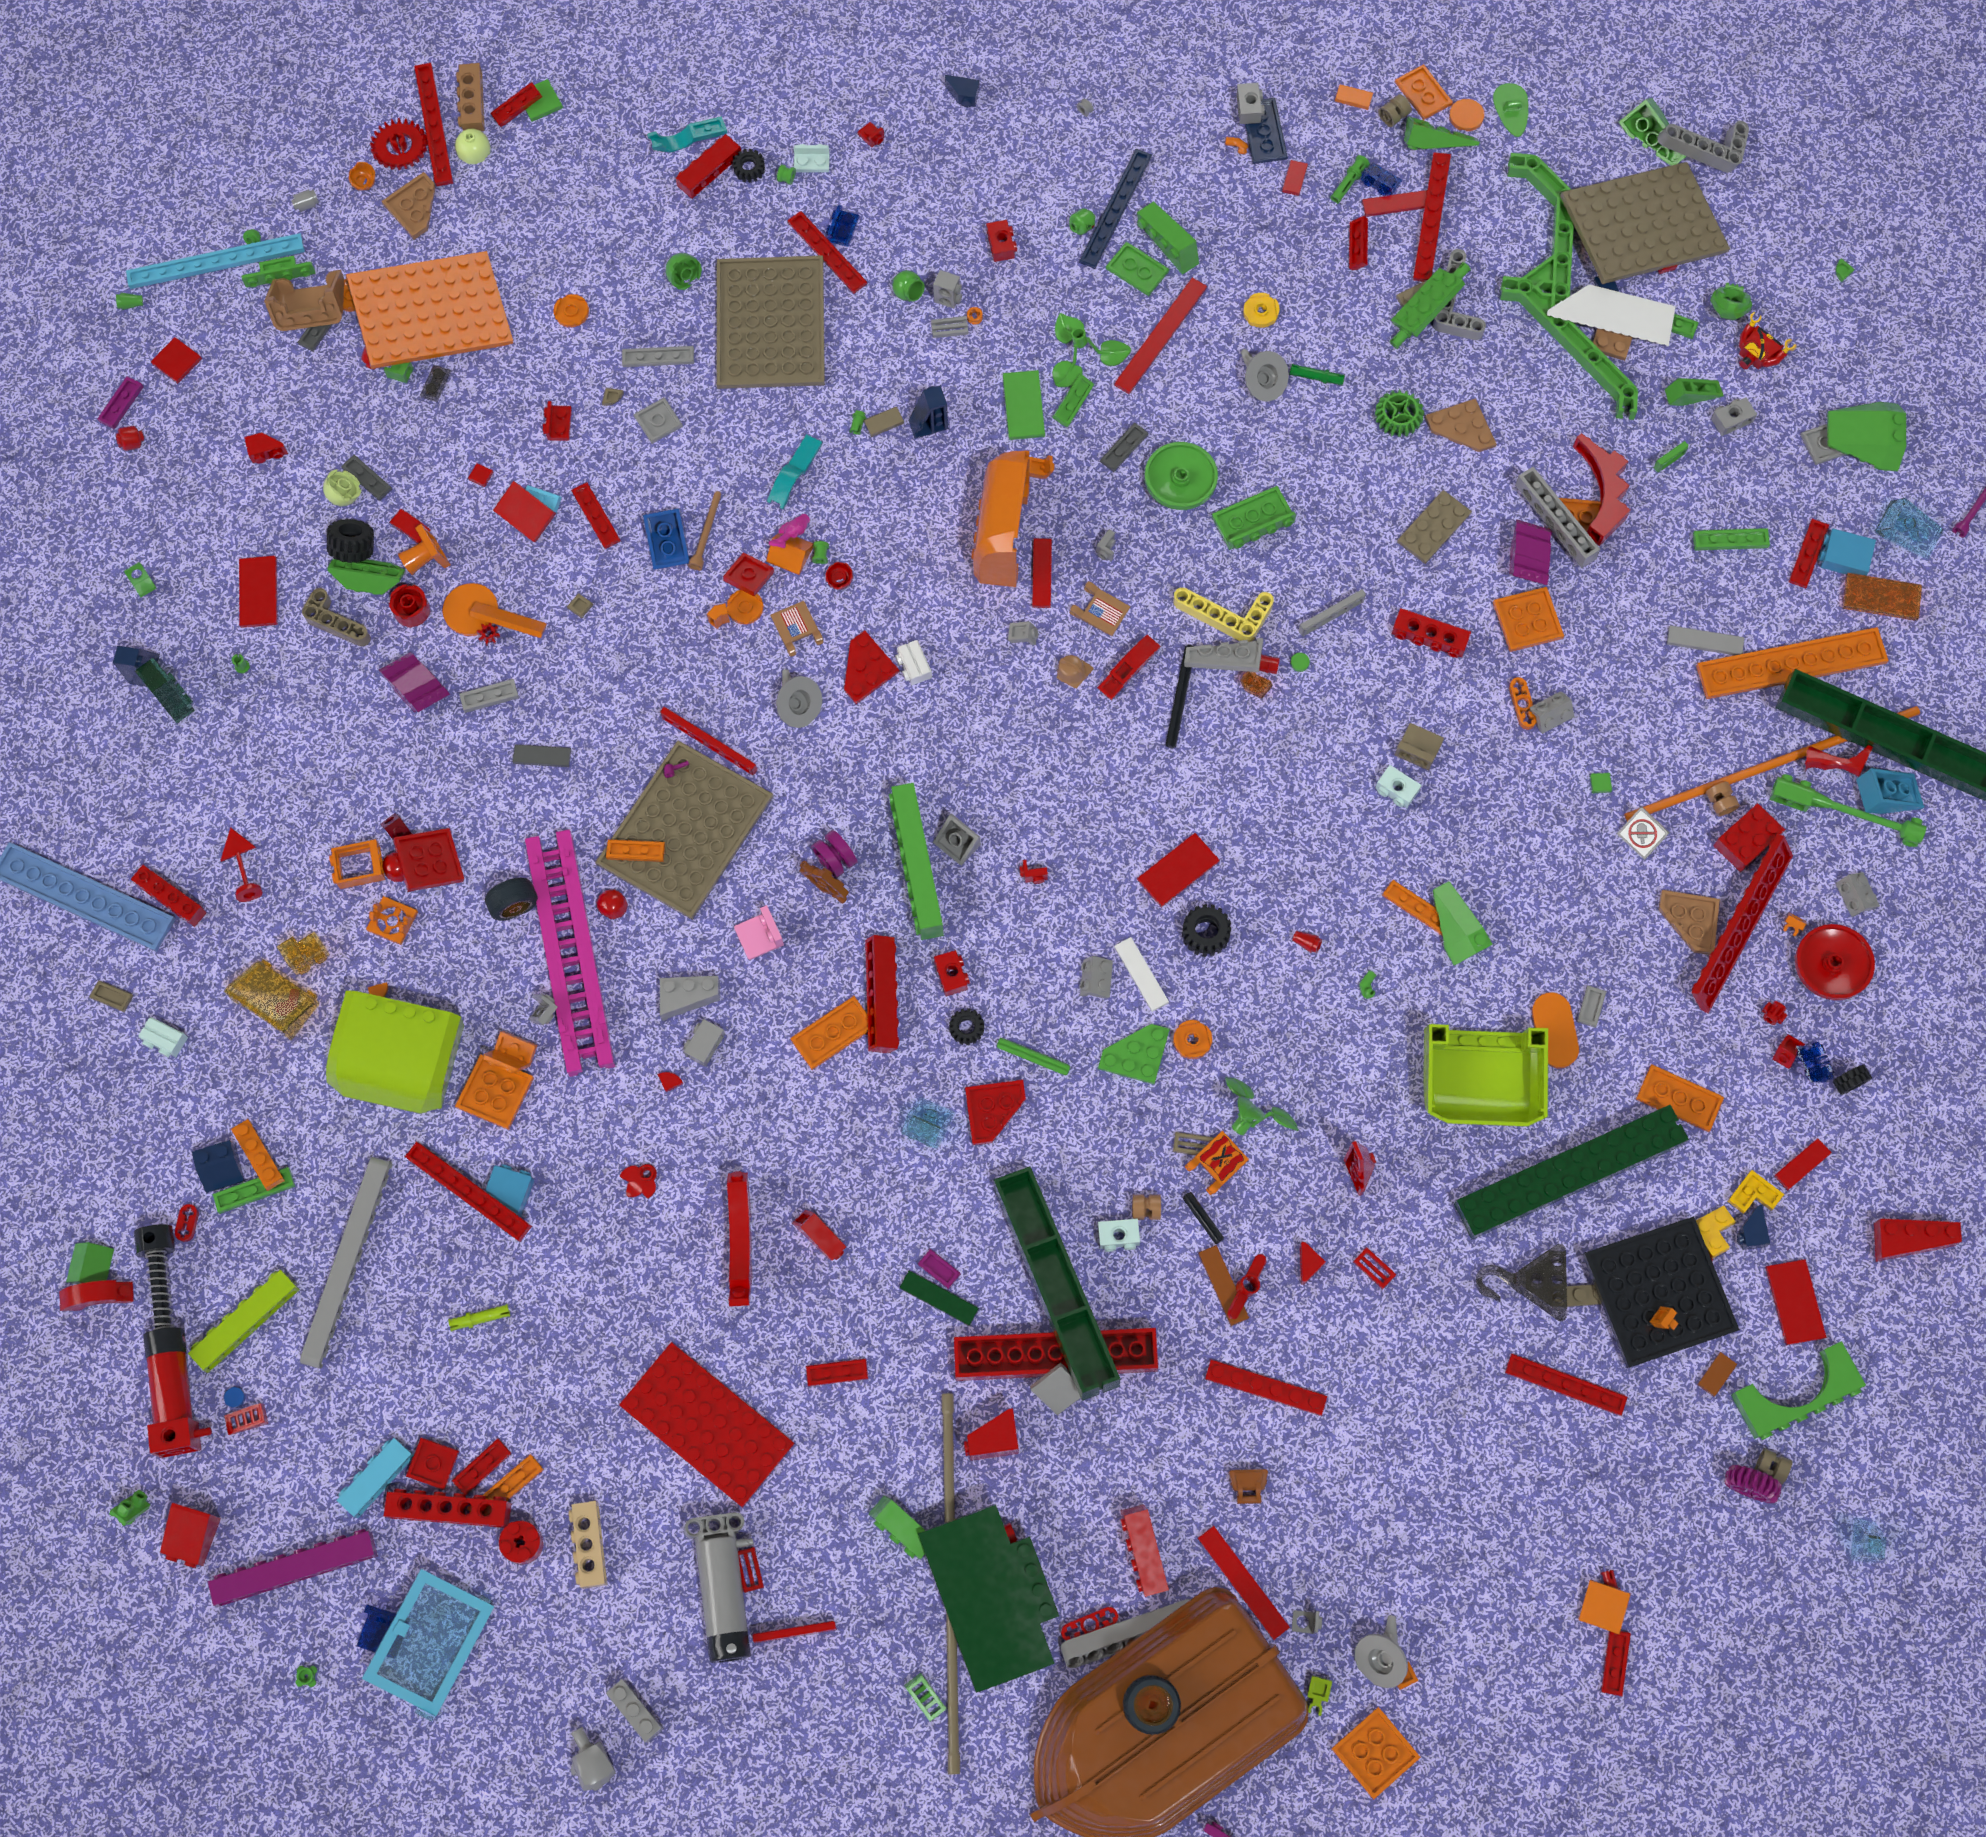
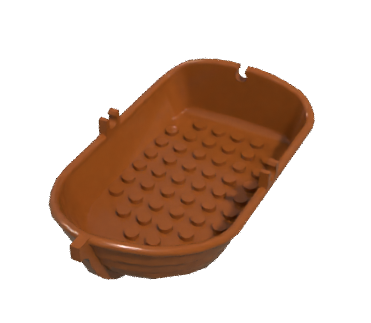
M1212 1587L1202 1591L1140 1637L1131 1640L1125 1647L1117 1650L1115 1655L1070 1686L1056 1701L1043 1725L1034 1756V1789L1038 1808L1029 1813L1034 1822L1042 1817H1047L1051 1822L1082 1837H1156L1172 1829L1301 1733L1308 1722V1705L1305 1697L1277 1657L1280 1653L1278 1647L1266 1641L1233 1593L1221 1587ZM1155 1675L1168 1680L1179 1694L1181 1701L1180 1715L1176 1723L1164 1733L1155 1735L1142 1733L1135 1729L1125 1717L1123 1711L1124 1694L1128 1686L1142 1676ZM1144 1687L1135 1697L1134 1711L1137 1717L1145 1723H1158L1165 1718L1169 1711L1168 1695L1160 1687Z

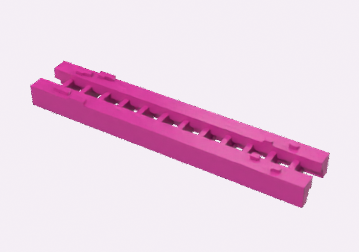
M570 829L556 832L559 847L557 850L543 852L539 836L526 838L525 843L533 886L538 896L536 904L553 998L555 1000L554 1003L557 1006L556 1015L566 1070L569 1077L583 1072L581 1057L586 1059L595 1057L597 1054L600 1068L605 1067L609 1069L616 1066L573 835ZM561 859L562 867L546 870L545 862ZM564 877L565 885L549 888L548 880ZM567 894L568 902L552 905V897ZM571 912L572 920L555 922L554 915ZM574 929L575 938L559 941L557 932ZM577 946L578 956L562 959L561 949ZM580 964L582 974L565 977L564 967ZM584 983L585 992L569 995L567 985ZM587 1000L588 1010L572 1013L570 1003ZM590 1018L592 1028L575 1031L574 1021ZM594 1037V1047L579 1050L578 1039Z

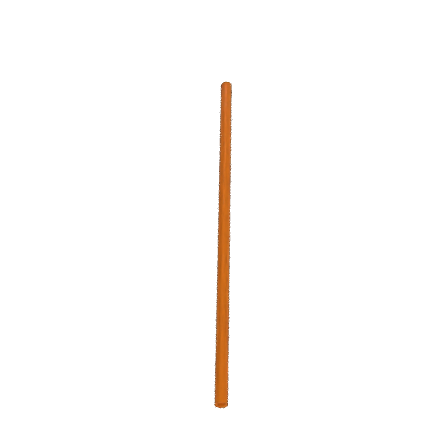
M1914 706L1897 714L1909 719L1920 715V710L1917 706ZM1836 735L1809 746L1822 751L1848 740ZM1809 746L1643 806V808L1649 814L1706 794L1708 789L1719 783L1729 782V784H1733L1804 758L1807 755ZM1640 808L1624 814L1627 822Z

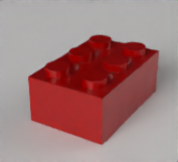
M1757 803L1720 836L1713 846L1741 873L1769 847L1777 834L1782 835L1786 829Z

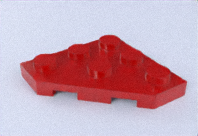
M865 630L850 641L844 691L855 704L862 701L900 672L897 666Z
M1023 1080L965 1087L972 1145L993 1143L1026 1101Z

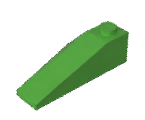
M1410 116L1407 117L1404 141L1408 148L1418 150V148L1477 146L1480 143L1475 137L1453 131V134H1451L1450 130L1445 127L1439 126L1436 129L1430 122Z

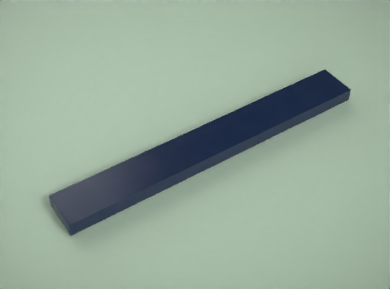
M1135 149L1079 263L1096 269L1152 158V154Z

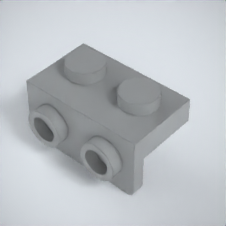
M1562 691L1530 707V711L1536 716L1538 729L1542 734L1574 717L1572 700Z
M1863 872L1847 875L1836 882V886L1852 917L1880 906Z
M1091 956L1083 960L1081 965L1082 978L1079 985L1080 996L1092 995L1104 999L1110 998L1112 960L1097 956Z
M534 994L532 998L540 1003V1005L529 1017V1020L538 1025L548 1024L553 1019V1013L557 1009V1006L554 1004L555 1000L547 994Z

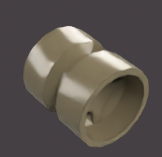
M1401 94L1396 95L1378 110L1380 119L1388 127H1393L1412 112L1410 102Z
M1764 1448L1759 1455L1754 1469L1772 1476L1783 1484L1790 1473L1793 1461L1782 1455L1777 1457L1775 1452ZM1772 1461H1773L1774 1464H1773V1466H1772V1469L1770 1470L1769 1468H1770L1771 1463H1772Z

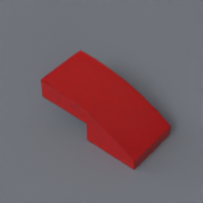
M402 509L389 522L399 532L406 534L417 544L422 542L415 529L417 526L422 524L429 532L431 531L423 523Z

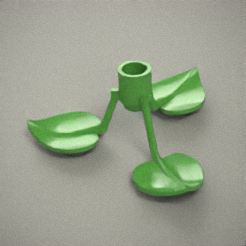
M1060 313L1055 324L1056 338L1065 344L1073 340L1074 354L1072 363L1061 361L1054 366L1052 376L1055 385L1058 387L1072 386L1080 373L1083 374L1082 367L1075 364L1077 349L1085 347L1087 343L1098 354H1101V362L1107 366H1116L1122 363L1131 353V348L1122 342L1109 340L1103 342L1101 350H1099L1093 344L1090 337H1086L1084 324L1079 319Z
M1225 1077L1229 1089L1240 1096L1237 1100L1239 1117L1232 1125L1236 1133L1244 1136L1250 1127L1254 1128L1256 1124L1269 1116H1272L1280 1125L1297 1132L1299 1131L1296 1122L1285 1110L1279 1107H1272L1270 1112L1264 1114L1259 1107L1249 1100V1098H1254V1093L1247 1084L1236 1078Z

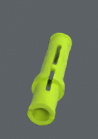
M505 1304L472 1314L467 1312L464 1316L448 1319L449 1327H451L450 1330L452 1332L466 1327L470 1329L473 1328V1325L510 1317L509 1306Z

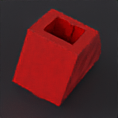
M262 432L244 437L248 456L252 463L261 464L267 459H280L288 454L282 442Z

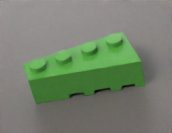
M1154 201L1137 212V224L1140 229L1145 230L1182 275L1199 264L1196 240Z

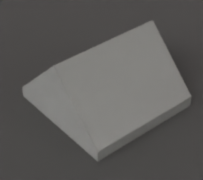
M952 813L948 816L933 841L936 846L961 866L981 845L980 836Z

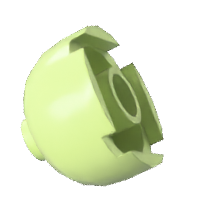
M463 130L455 141V150L458 158L467 164L481 163L490 154L491 146L489 140L480 130Z
M335 469L328 474L323 483L324 495L334 505L340 507L348 506L359 497L361 493L359 488L360 482L348 471L337 472L338 469Z

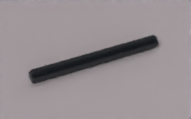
M1187 645L1184 648L1165 744L1166 747L1171 749L1177 746L1192 667L1184 666L1186 648L1194 647L1192 645Z

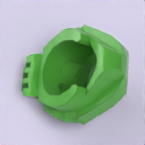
M1726 283L1725 287H1720L1713 292L1710 302L1721 318L1734 321L1751 311V296L1743 292V286L1739 287L1738 284L1734 285L1732 283L1729 285V283Z

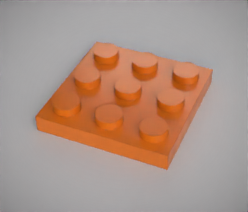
M1547 587L1493 601L1510 652L1564 638Z
M480 1054L455 1108L509 1130L534 1077L522 1071L510 1073L505 1070V1067L491 1065Z
M1379 1707L1331 1748L1373 1800L1421 1758Z

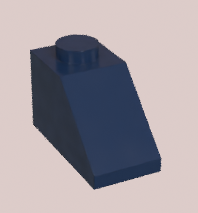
M945 75V87L957 103L967 108L971 106L976 107L980 90L979 80Z
M1758 1205L1751 1212L1739 1229V1233H1737L1738 1245L1742 1246V1250L1765 1248L1770 1245L1763 1205Z

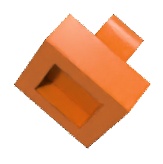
M1788 912L1783 931L1786 932L1788 927H1794L1793 936H1796L1799 929L1803 931L1806 921Z
M1660 1306L1650 1320V1323L1657 1328H1671L1674 1330L1678 1325V1322L1673 1319L1677 1312L1673 1308Z

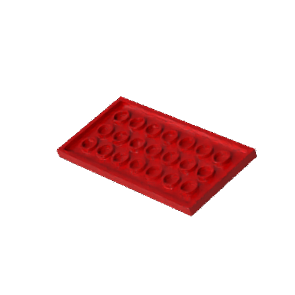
M672 1342L619 1404L621 1408L742 1508L795 1444Z

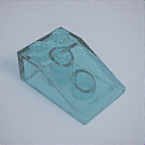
M1901 498L1890 501L1875 532L1885 540L1918 556L1929 559L1943 528L1908 499Z

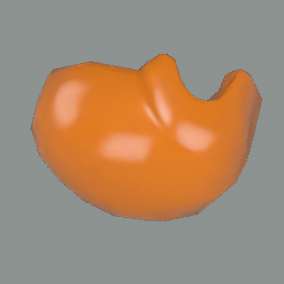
M357 162L350 169L349 182L355 189L359 191L369 190L375 184L376 173L369 163Z

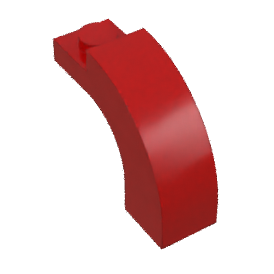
M103 1280L66 1287L59 1291L60 1311H80L85 1307L97 1304L132 1303L134 1301L133 1282Z

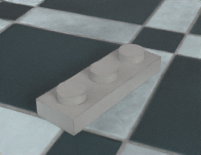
M514 679L459 694L465 713L519 698Z

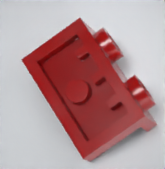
M548 401L547 407L544 408L546 423H543V434H546L547 440H570L571 406H553L552 401Z

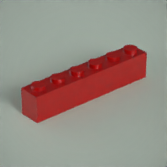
M872 935L865 940L868 1051L891 1053L897 1050L899 1046L895 937Z

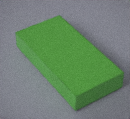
M1684 441L1659 458L1653 467L1655 471L1659 473L1685 455L1689 445Z

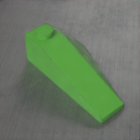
M1653 98L1644 100L1619 121L1629 137L1632 139L1636 137L1643 142L1642 146L1646 149L1651 147L1656 151V156L1670 166L1678 164L1687 157L1660 145L1658 142L1659 133L1669 125V122Z
M1450 881L1432 890L1436 912L1439 915V926L1443 935L1444 950L1454 966L1493 945L1480 922Z

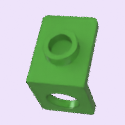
M140 562L124 571L140 597L156 589V586ZM134 570H141L142 574L139 578L131 576Z

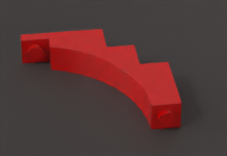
M735 1171L728 1173L727 1177L730 1238L729 1307L749 1306L753 1279L750 1226L751 1204L748 1172Z

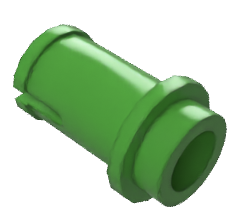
M857 410L853 413L850 433L853 431V434H861L862 425L866 419L864 412Z
M235 654L232 657V663L235 665V670L238 673L243 674L249 670L250 664L247 660H244L241 654L239 656Z

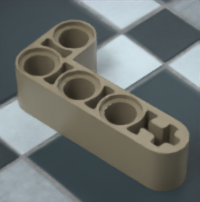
M317 588L311 593L302 609V614L308 624L361 647L370 643L371 636L365 626L328 610L331 605V599L326 590ZM344 627H348L347 630L341 631Z

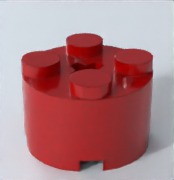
M406 584L397 587L391 593L389 607L398 623L412 628L426 621L430 615V604L421 588L415 585L407 586Z
M526 1521L509 1523L499 1537V1550L502 1555L509 1561L519 1565L528 1564L537 1559L544 1546L543 1537L539 1529ZM523 1539L525 1541V1545L517 1544L518 1540Z

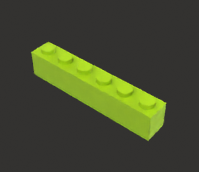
M282 1270L273 1272L264 1285L256 1287L252 1292L253 1295L248 1299L242 1300L237 1305V1309L233 1313H228L224 1316L221 1324L211 1328L202 1341L193 1344L191 1351L188 1352L189 1356L204 1372L209 1373L300 1289Z

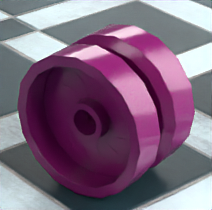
M833 829L824 835L825 842L818 840L811 845V848L822 866L831 871L832 877L837 879L844 873V867L851 868L858 861L845 840Z

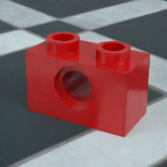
M1007 219L986 223L993 261L998 262L1015 258L1017 245L1016 241H1012L1014 236L1013 228L1008 225Z
M956 950L934 956V963L945 996L968 990L967 984H970L967 972L963 973L962 966H964L962 956H958ZM950 970L958 972L956 976H949L947 973Z

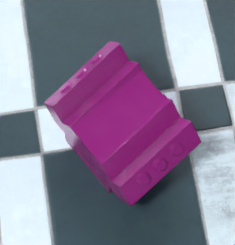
M1516 519L1514 536L1511 543L1509 574L1548 585L1551 529Z
M411 652L379 669V672L388 681L394 692L414 713L416 711L420 712L450 695L446 688L440 684L436 677Z

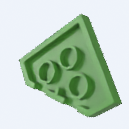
M1150 1024L1103 1049L1098 1069L1154 1085L1170 1029Z

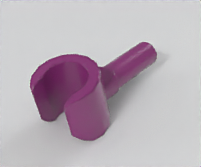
M689 762L665 765V778L674 777V770L688 766Z

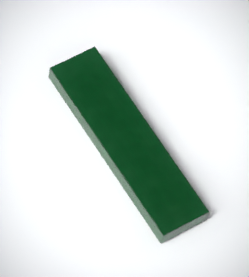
M908 1271L899 1287L904 1292L967 1326L971 1325L979 1310L978 1307L911 1271Z

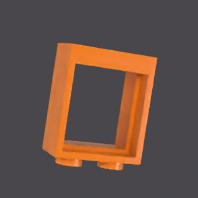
M376 839L331 848L332 855H329L331 866H334L332 879L333 883L337 884L340 889L385 880L381 848ZM370 852L374 873L344 879L341 857Z

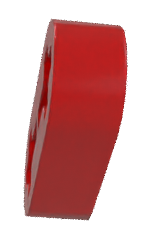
M186 1204L179 1211L175 1227V1237L182 1242L190 1241L195 1234L199 1211L194 1205ZM191 1209L194 1214L189 1216L187 1222V1216L184 1213ZM187 1225L186 1230L189 1231V1234H186L183 1238L180 1231H184Z

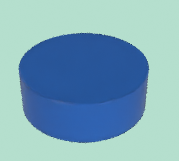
M238 1387L229 1388L224 1394V1402L231 1408H238L245 1402V1393Z

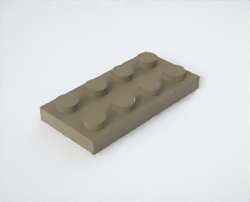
M1443 490L1400 536L1397 543L1426 564L1471 515L1472 511Z

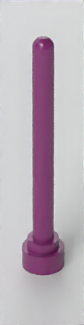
M1986 487L1963 521L1957 522L1952 529V532L1955 534L1957 531L1961 533L1959 535L1961 538H1964L1969 532L1970 522L1986 500Z

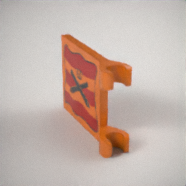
M1222 1130L1185 1165V1168L1190 1172L1200 1163L1215 1179L1206 1189L1212 1195L1249 1159Z

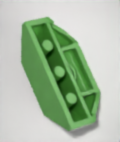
M333 559L327 567L328 572L346 589L372 593L374 595H383L399 583L405 574V569L400 568L394 563L369 559L359 563H347Z

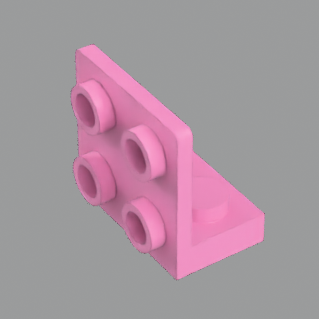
M767 905L760 908L761 915L734 926L748 960L784 946L782 937Z

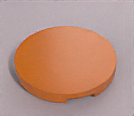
M475 583L463 584L453 589L443 604V617L448 627L464 636L478 635L477 630H482L481 624L486 626L489 622L470 617V611L475 602L499 609L493 592L487 587Z

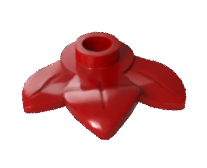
M644 1164L640 1167L629 1166L621 1172L620 1177L629 1182L626 1189L627 1197H637L643 1193L649 1199L655 1193L656 1184L654 1180L657 1177V1171L654 1166L650 1164ZM645 1171L651 1172L649 1177H644Z

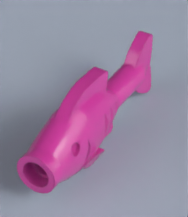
M801 514L799 517L783 524L779 528V533L783 535L778 539L769 541V545L786 548L785 542L789 538H796L805 532L810 522L809 516Z

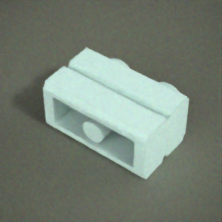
M149 1017L145 1027L139 1034V1038L143 1041L142 1044L150 1049L156 1047L160 1049L158 1051L160 1054L168 1058L170 1055L177 1057L188 1039L184 1033L152 1017Z

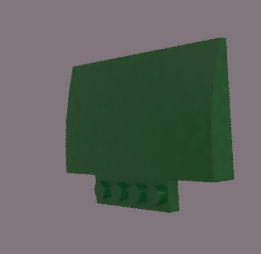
M996 1504L918 1533L976 1693L1055 1664L1040 1624L1059 1617V1613L1030 1536L1010 1543Z

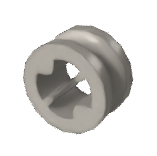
M1084 98L1076 106L1078 111L1085 117L1089 115V112L1094 111L1092 104Z

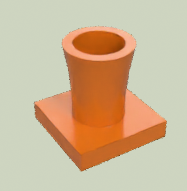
M422 524L415 528L422 542L398 553L401 562L411 575H414L432 559H435L443 568L451 565L436 538Z

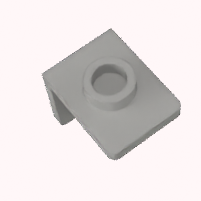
M1293 1611V1632L1316 1634L1318 1629L1321 1630L1322 1617H1319V1611ZM1299 1616H1306L1308 1618L1309 1625L1306 1628H1300L1297 1625V1618Z

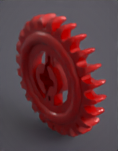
M398 118L397 124H395L393 119H391L390 126L384 122L385 129L378 126L380 133L374 131L377 138L371 137L372 142L370 146L374 159L378 160L380 165L383 164L385 168L390 166L391 170H394L395 167L398 170H401L402 167L408 169V165L413 167L414 162L419 163V158L424 157L423 153L427 151L426 146L428 142L426 141L427 136L424 134V129H420L419 124H416L415 127L414 121L411 120L409 124L406 118L402 124L400 118ZM405 136L411 139L412 141L411 148L406 153L405 151L408 148V144L406 142ZM397 137H398V140H399V145H400V147H401L402 153H401V151H400V149H399V146H398ZM389 141L393 151L399 153V155L392 154L387 150Z

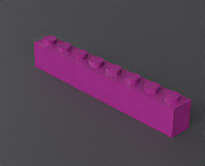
M361 1529L353 1532L354 1535L347 1538L346 1535L334 1538V1542L328 1544L326 1542L314 1544V1548L306 1550V1548L297 1549L293 1555L287 1557L286 1554L274 1557V1561L266 1563V1560L256 1562L254 1567L249 1569L241 1567L233 1570V1574L226 1575V1573L215 1575L213 1576L214 1580L208 1581L213 1606L220 1607L378 1557L373 1533L366 1531V1529Z

